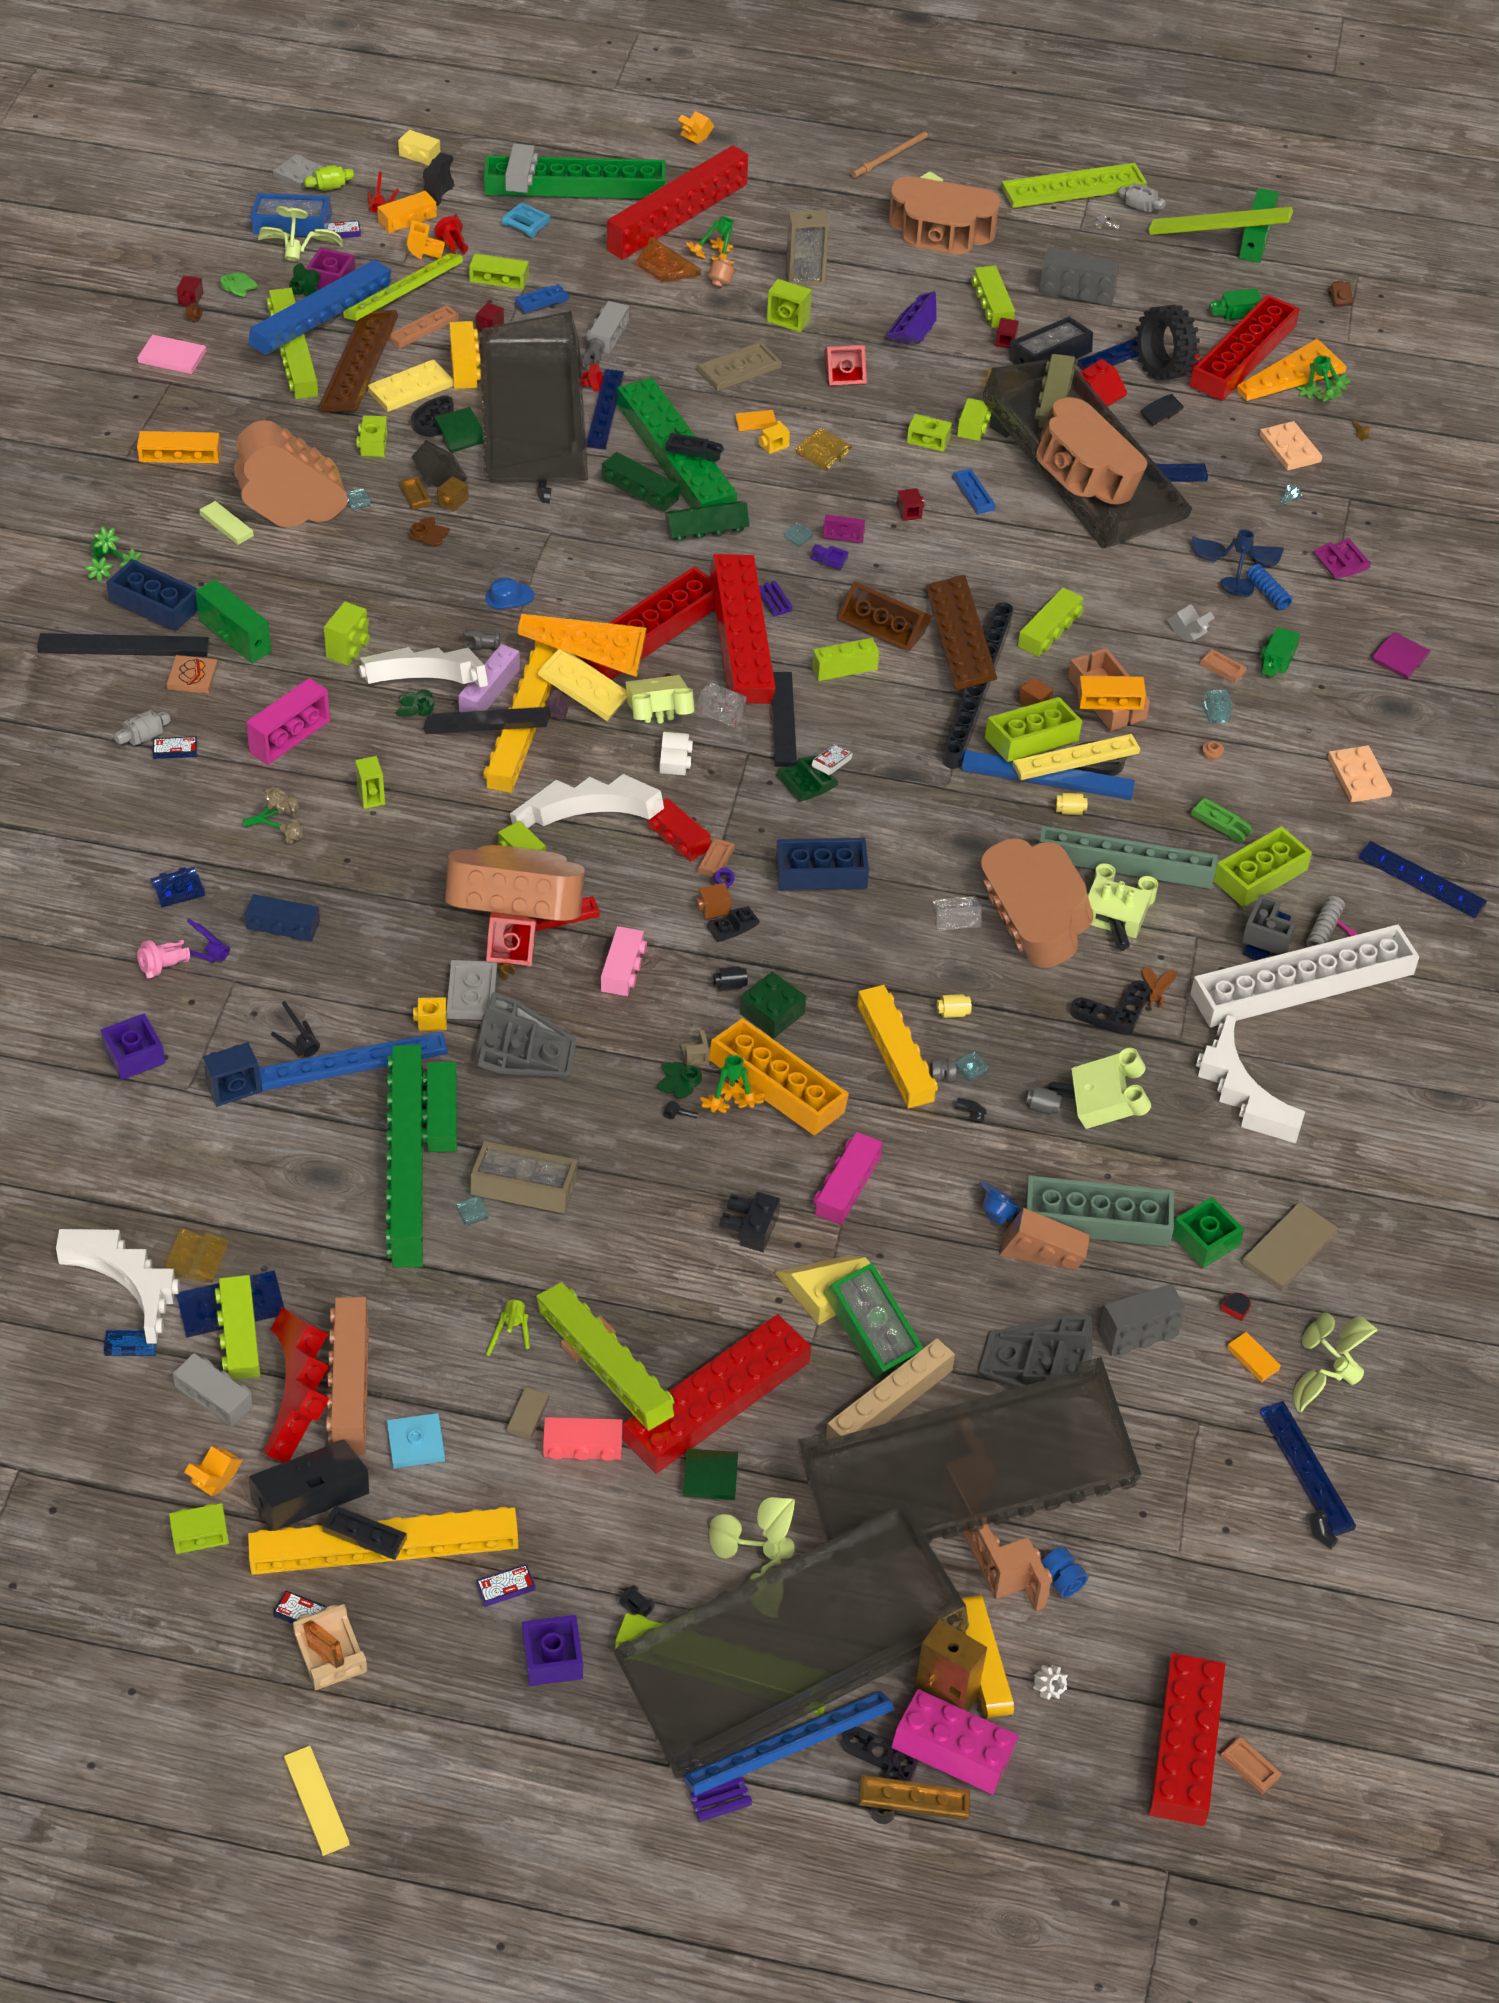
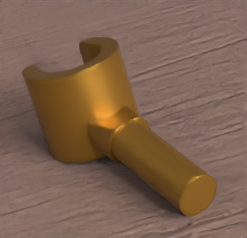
M1356 420L1352 422L1358 429L1357 436L1360 440L1370 437L1367 434L1370 431L1369 426L1363 427Z
M497 963V968L501 971L500 977L503 980L508 979L507 972L514 975V965Z

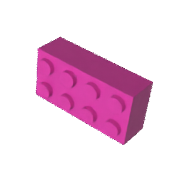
M308 678L290 692L284 694L280 699L267 706L260 713L251 717L246 722L250 753L266 765H269L330 721L327 689Z
M918 1689L897 1727L891 1748L990 1794H994L1013 1756L1019 1735Z

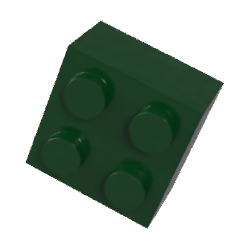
M772 971L741 996L740 1015L774 1039L805 1014L806 995Z

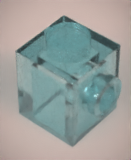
M1227 689L1206 691L1203 707L1209 724L1230 722L1233 705Z

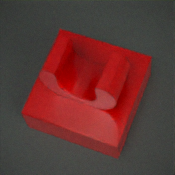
M598 363L591 364L589 371L583 372L584 378L581 379L584 387L591 385L593 392L601 391L604 378Z

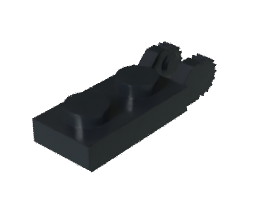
M670 433L666 443V451L694 457H705L711 462L720 460V454L724 449L721 443L677 433Z

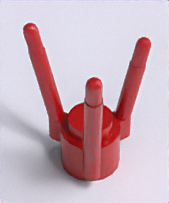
M381 171L378 173L376 195L372 197L370 192L367 193L368 209L375 214H378V206L392 202L399 192L397 188L386 202L384 197L380 195Z

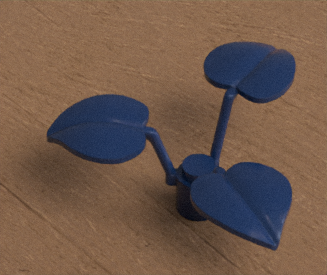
M1247 529L1239 530L1237 539L1233 538L1232 543L1227 549L1218 542L1199 539L1195 536L1192 537V548L1196 555L1209 561H1217L1220 556L1225 557L1235 545L1236 551L1241 554L1236 578H1223L1221 587L1230 594L1249 597L1254 592V584L1250 580L1240 579L1245 554L1248 553L1259 564L1274 566L1279 563L1284 551V547L1253 546L1254 533Z

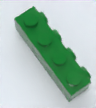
M427 1062V1072H423V1086H427V1091H423V1105H427V1109H423V1124H427V1128L422 1129L423 1143L428 1144V1152L457 1151L456 1062Z

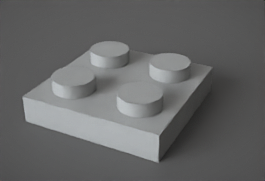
M296 154L273 170V175L275 178L302 190L305 188L303 179L312 176L313 171L323 166Z

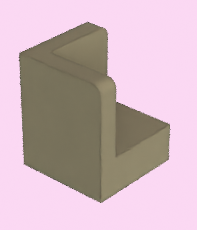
M699 1030L698 1042L681 1045L686 1066L693 1065L699 1067L710 1065V1048L704 1030Z

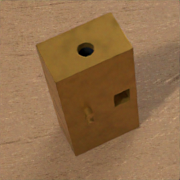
M939 1619L922 1643L914 1695L919 1689L969 1712L977 1701L987 1647Z

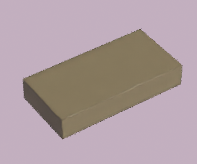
M525 1387L508 1424L507 1433L532 1440L549 1401V1394Z

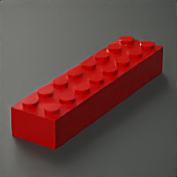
M1267 294L1193 368L1190 387L1223 401L1296 327L1300 308Z
M714 554L709 571L729 703L771 704L776 688L754 555Z
M694 566L608 624L646 628L642 660L715 610L711 578ZM576 655V657L610 680L623 673Z
M776 1314L671 1389L669 1392L674 1399V1416L648 1431L633 1416L623 1424V1441L655 1474H658L684 1455L687 1449L695 1447L809 1364L811 1345L779 1314Z

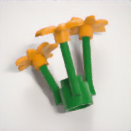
M721 216L720 220L715 219L712 227L699 243L697 242L694 245L689 241L686 245L698 257L706 258L705 253L701 250L703 248L702 245L715 228H718L717 232L723 235L722 238L717 237L716 240H710V242L713 244V249L719 248L720 255L719 257L711 256V259L713 261L719 260V258L726 259V252L730 253V249L733 248V245L728 244L734 221L729 217Z
M730 1055L725 1058V1065L721 1068V1076L715 1095H709V1099L700 1098L703 1102L701 1106L711 1108L713 1113L716 1110L726 1113V1109H729L730 1105L723 1102L724 1100H730L732 1096L735 1099L734 1103L739 1104V1108H744L747 1105L753 1108L755 1103L764 1102L761 1099L764 1097V1093L756 1094V1091L750 1090L747 1068L744 1067V1060L740 1056ZM726 1076L729 1079V1083L725 1082ZM740 1077H742L743 1084L740 1082L736 1083L735 1080L740 1079Z

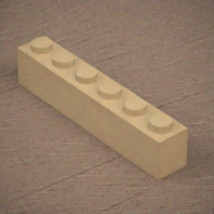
M938 1338L828 1422L826 1441L842 1456H845L952 1372L955 1354Z

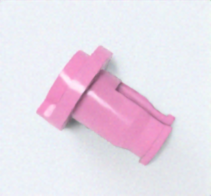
M151 940L141 943L140 949L137 952V958L141 970L146 975V979L159 976L164 967L172 966L182 961H189V947L182 949L184 940L157 946Z

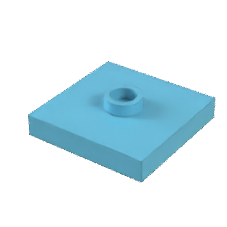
M438 1413L387 1420L393 1469L445 1462Z

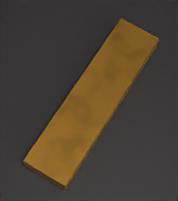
M861 1775L859 1778L858 1805L968 1820L970 1817V1790Z

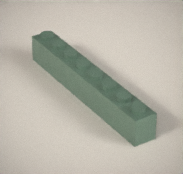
M1042 826L1039 844L1051 842L1060 845L1066 851L1074 866L1096 869L1098 865L1105 863L1112 865L1115 868V873L1137 877L1150 876L1156 880L1212 889L1218 855L1047 826Z

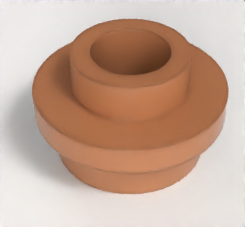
M1209 741L1203 745L1202 751L1206 759L1216 761L1223 755L1224 747L1216 741Z

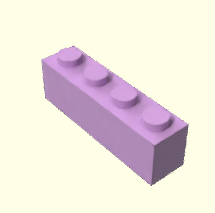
M501 644L484 664L488 686L479 687L475 682H469L459 694V712L487 710L520 670V651Z

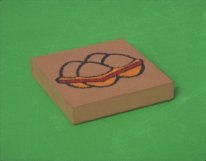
M176 655L166 684L167 690L209 694L218 667V660Z

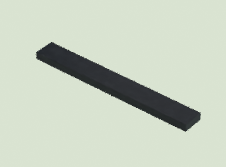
M40 633L37 649L38 653L207 657L209 637Z

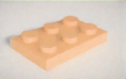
M1295 421L1260 429L1259 436L1287 471L1321 462L1322 455Z
M1369 745L1329 751L1328 759L1350 802L1391 796L1392 788Z

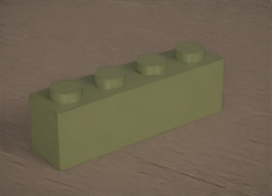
M1052 354L1051 361H1047L1046 373L1048 375L1043 378L1042 388L1045 389L1044 392H1040L1039 404H1041V407H1037L1035 419H1039L1040 428H1044L1054 403L1057 400L1069 397L1075 370V357Z

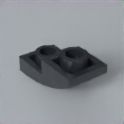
M1169 394L1141 409V414L1154 426L1165 417L1170 419L1181 411L1184 406L1173 394Z
M747 906L730 910L728 917L709 920L707 928L716 941L720 942L747 932L757 926L760 921L750 907Z

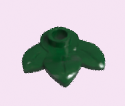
M302 263L297 264L293 268L294 277L291 279L289 287L292 288L294 294H303L307 297L318 291L316 285L320 281V274L314 269L306 270Z
M421 689L417 693L406 692L401 694L399 701L403 705L395 713L399 716H412L416 713L425 716L432 713L435 704L432 699V693L429 690Z
M680 1062L664 1063L661 1065V1068L667 1076L657 1084V1088L664 1093L675 1092L677 1099L686 1098L693 1093L694 1087L702 1082V1073L693 1065L685 1066Z

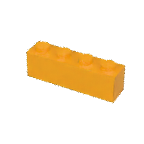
M140 431L137 444L139 462L219 463L221 453L220 434L211 432Z

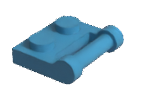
M522 202L502 218V225L520 230L531 238H534L537 232L550 222L549 214Z

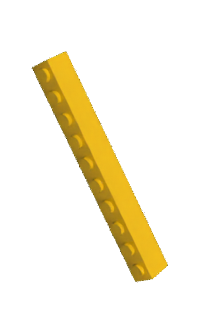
M535 640V650H531L530 663L525 665L524 678H521L519 681L518 693H514L513 706L509 707V709L546 706L553 685L540 677L538 672L555 654L558 648ZM537 728L501 730V737L498 736L496 739V750L492 751L490 755V765L486 766L484 770V779H487L488 789L513 792Z
M507 1507L484 1511L476 1509L463 1513L446 1512L442 1515L432 1516L418 1515L411 1518L394 1517L389 1520L377 1521L407 1533V1540L396 1560L323 1532L322 1525H312L307 1528L288 1527L276 1531L259 1530L255 1533H248L249 1562L252 1575L518 1549L515 1508Z

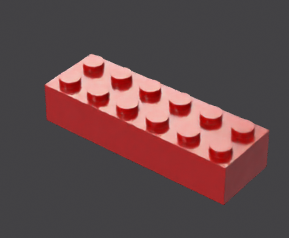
M1171 1653L1166 1673L1149 1816L1205 1826L1210 1809L1226 1663Z

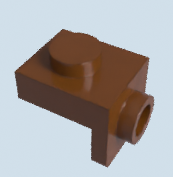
M1333 282L1327 290L1328 294L1332 295L1333 307L1351 306L1353 304L1350 282Z

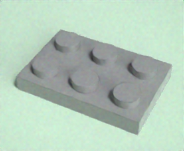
M451 960L447 1019H483L491 994L496 992L497 962Z

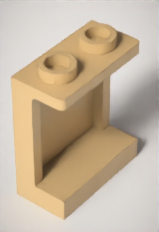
M344 1604L329 1606L323 1612L314 1615L307 1614L293 1622L294 1636L315 1691L367 1672L366 1658L363 1651H360Z

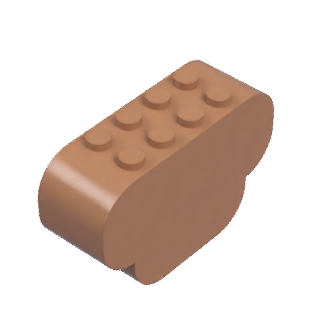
M905 176L898 178L893 183L889 224L894 229L902 231L903 241L912 247L949 254H964L969 252L973 245H984L994 240L997 232L1000 198L995 192L987 189Z
M1068 397L1057 400L1054 403L1040 435L1041 442L1036 452V458L1040 464L1068 491L1081 497L1096 496L1110 504H1122L1130 501L1147 467L1145 457L1085 401Z
M262 420L254 422L239 434L236 440V447L240 458L235 463L234 472L239 482L242 499L247 506L284 528L299 526L308 519L315 522L328 521L345 508L348 501L347 493L339 469L331 458L324 457L316 448L308 446L303 439L293 436L287 428H281L271 421Z
M1017 838L1007 839L990 847L984 853L981 861L986 878L983 880V883L988 891L987 895L991 904H995L997 907L996 911L999 918L1006 923L1005 927L1010 937H1014V943L1019 953L1023 951L1029 962L1040 968H1051L1069 960L1078 948L1077 935L1086 931L1093 921V911L1085 883L1066 851L1056 843L1045 842L1031 847L1028 842Z
M500 845L482 846L477 850H455L448 855L445 902L455 907L550 920H573L581 914L585 868L579 864L567 862V858L561 854Z

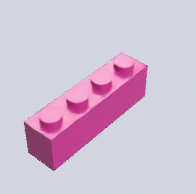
M856 1132L852 1140L848 1139L844 1147L843 1156H838L834 1164L833 1173L827 1175L823 1190H819L814 1198V1204H816L815 1215L839 1225L843 1224L881 1158L883 1142Z

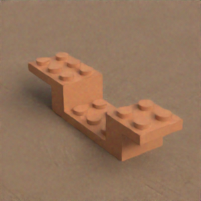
M962 1410L954 1412L952 1414L949 1443L958 1460L945 1464L941 1492L995 1599L1025 1589L1035 1611L1044 1609L1050 1595L1051 1573L1048 1568L1043 1567L1040 1552L1036 1546L1032 1545L1028 1537L1000 1546L997 1535L992 1534L989 1528L988 1517L985 1512L981 1513L978 1504L990 1500L991 1491L994 1488L993 1479L994 1475H996L995 1465L992 1460L987 1459L984 1444L981 1439H977L971 1419L966 1418Z

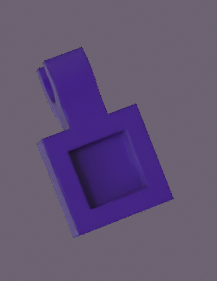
M815 544L812 548L814 553L811 559L817 562L823 560L822 564L841 570L848 559L849 552L833 546L826 549L821 545Z

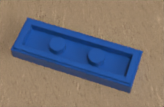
M971 468L953 472L954 481L976 514L995 510V503Z

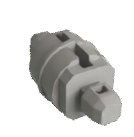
M1133 183L1130 188L1121 186L1118 190V195L1126 199V205L1137 210L1152 212L1154 208L1161 210L1166 205V201L1158 197V191L1146 185Z
M152 710L135 714L134 717L122 722L123 729L115 733L114 739L118 744L130 742L134 746L149 742L163 733L162 727L171 721L170 715L167 712L156 714Z

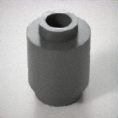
M1035 1086L1034 1090L1029 1089L1026 1103L1030 1104L1029 1109L1051 1114V1112L1057 1114L1062 1095H1058L1056 1091Z

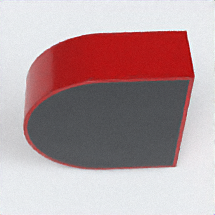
M1234 1292L1228 1295L1221 1306V1310L1243 1321L1250 1310L1251 1301L1245 1294Z

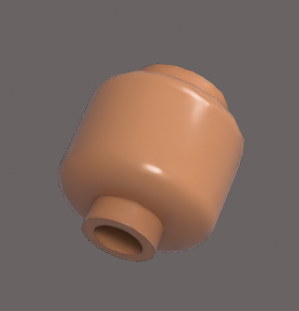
M723 258L714 260L708 272V277L712 280L711 284L720 288L722 285H729L735 272L732 266L733 263Z

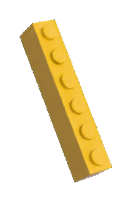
M885 985L858 991L857 1007L907 1108L934 1102L935 1092L938 1090L935 1078H931L928 1064L925 1060H922L917 1043H913L911 1031L908 1026L905 1027L902 1013L894 1005L893 995L888 993Z

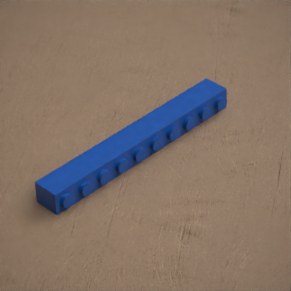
M375 259L251 327L248 344L265 355L275 351L277 348L314 329L330 318L339 315L351 306L388 287L391 282V269Z

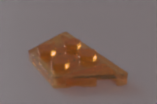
M653 237L649 239L648 246L644 247L643 253L637 258V266L661 282L701 275V268Z

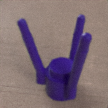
M188 918L187 922L209 940L206 946L208 955L189 950L190 955L206 959L211 963H214L215 960L219 962L224 961L229 955L230 947L217 939L200 923L197 924Z

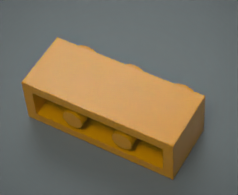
M426 191L377 207L378 222L388 233L411 226L412 220L424 222L437 217L436 201Z
M1080 676L1078 685L1080 709L1143 710L1146 698L1144 677Z

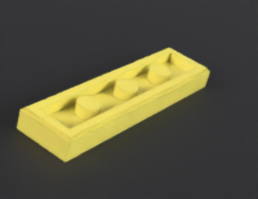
M311 1746L285 1755L284 1761L322 1856L349 1846L348 1837Z

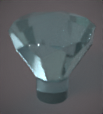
M1288 483L1280 502L1286 505L1289 501L1300 499L1302 497L1300 489L1295 484Z

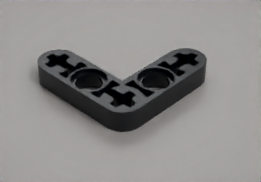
M1137 980L1132 982L1119 1009L1086 998H1076L1071 1005V1016L1079 1021L1121 1035H1129L1134 1031L1148 1000L1150 987L1144 981ZM1139 990L1141 992L1139 994V997L1137 998L1135 997V994ZM1134 1005L1138 1009L1132 1011L1127 1009L1126 1006ZM1100 1013H1104L1108 1015L1109 1018L1100 1019L1097 1015ZM1125 1017L1128 1018V1023L1123 1025Z
M853 1727L843 1732L842 1748L846 1753L886 1770L883 1778L912 1781L917 1769L918 1760L891 1748L892 1741L860 1727ZM854 1736L858 1737L859 1742H856L854 1745L850 1744V1739L852 1740ZM867 1741L870 1742L867 1751H864ZM877 1746H881L887 1750V1755L876 1757L872 1750ZM905 1759L910 1760L903 1774L899 1772L901 1762ZM871 1807L870 1809L872 1819L879 1824H888L897 1813L896 1810L887 1809V1811L881 1814L879 1813V1808Z

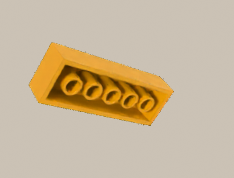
M744 1018L712 1039L709 1054L711 1062L722 1068L725 1065L726 1057L730 1055L742 1057L744 1067L747 1068L750 1090L756 1091V1094L764 1093L762 1099L815 1136L845 1113L849 1095L847 1091ZM740 1077L737 1081L743 1084V1079Z

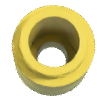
M1062 793V795L1056 796V812H1061V815H1083V811H1087V798H1083L1081 793Z
M964 994L941 995L940 1000H937V1013L941 1014L942 1018L970 1015V996H965Z

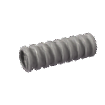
M1329 896L1326 899L1316 919V923L1306 940L1308 947L1328 942L1345 908V902L1341 898Z

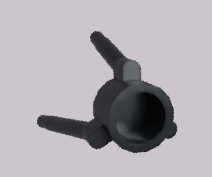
M283 1001V1007L301 1033L296 1038L297 1046L275 1032H272L271 1036L292 1049L298 1056L302 1054L305 1057L313 1056L319 1050L320 1043L315 1038L306 1020L303 1021L304 1029L286 1001Z

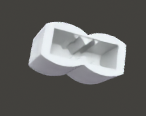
M663 732L660 759L661 774L686 775V769L691 767V756H687V754H692L693 741L689 740V734Z

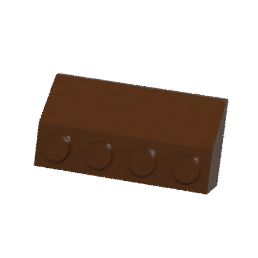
M854 581L837 619L910 651L924 635L932 615Z

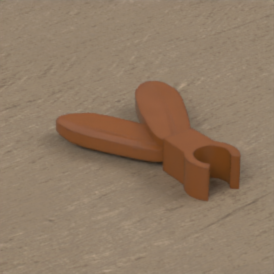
M1144 967L1142 976L1152 991L1149 1006H1152L1153 1001L1159 1002V1008H1161L1164 999L1162 992L1176 980L1177 972L1175 970L1167 971L1158 980L1153 970Z

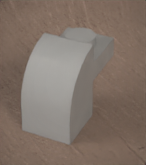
M1192 604L1167 618V621L1179 637L1187 642H1192L1208 632L1206 629L1210 627L1208 622L1215 618L1211 611L1199 617Z

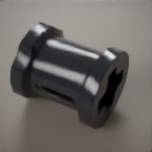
M636 1585L629 1587L620 1598V1605L622 1607L627 1606L635 1614L647 1617L652 1612L655 1602L652 1599L648 1600L638 1592L639 1589Z

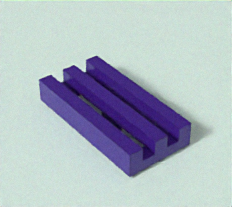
M775 580L771 581V585L768 582L764 583V587L759 585L761 599L773 616L792 611V604ZM766 592L769 593V595H770L771 598H772V601L770 600V598L768 597V595L766 594Z
M743 1776L696 1796L693 1792L690 1793V1800L699 1822L752 1805V1799L748 1794L747 1786L744 1784ZM739 1796H742V1797H743L742 1799H739V1800H736V1801H733V1802H730V1803H727V1804H724V1805H721V1806H718V1807H715V1808H711V1809H708V1810H705V1811H701L702 1808H705V1807H708V1806H711V1805H714V1804L718 1805V1804H721V1803L726 1802L727 1800H730V1799H733V1798H736V1797H739Z

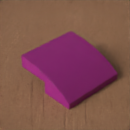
M1349 538L1336 545L1329 542L1314 550L1316 557L1334 578L1351 576L1370 568V562Z
M1394 632L1376 651L1372 661L1409 679L1417 667L1420 668L1429 655L1430 650Z

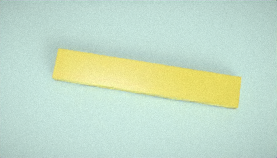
M1128 734L1013 760V767L1020 780L1139 754L1140 747L1133 735Z

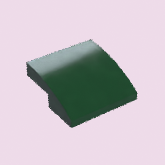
M470 407L434 417V423L442 433V441L451 453L486 443L484 432Z
M816 756L798 758L796 765L778 768L776 776L799 802L824 794L838 785V781L832 774L828 775L812 766Z
M687 1449L683 1497L735 1500L738 1452Z

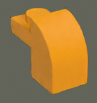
M696 111L691 118L681 115L678 119L683 130L680 135L696 144L705 140L714 128L713 123L708 117Z
M412 220L407 239L409 251L421 260L423 254L441 258L445 242L428 237L430 225Z
M211 1446L202 1464L189 1463L184 1473L192 1477L191 1483L210 1496H214L220 1493L233 1479L243 1460L223 1447Z

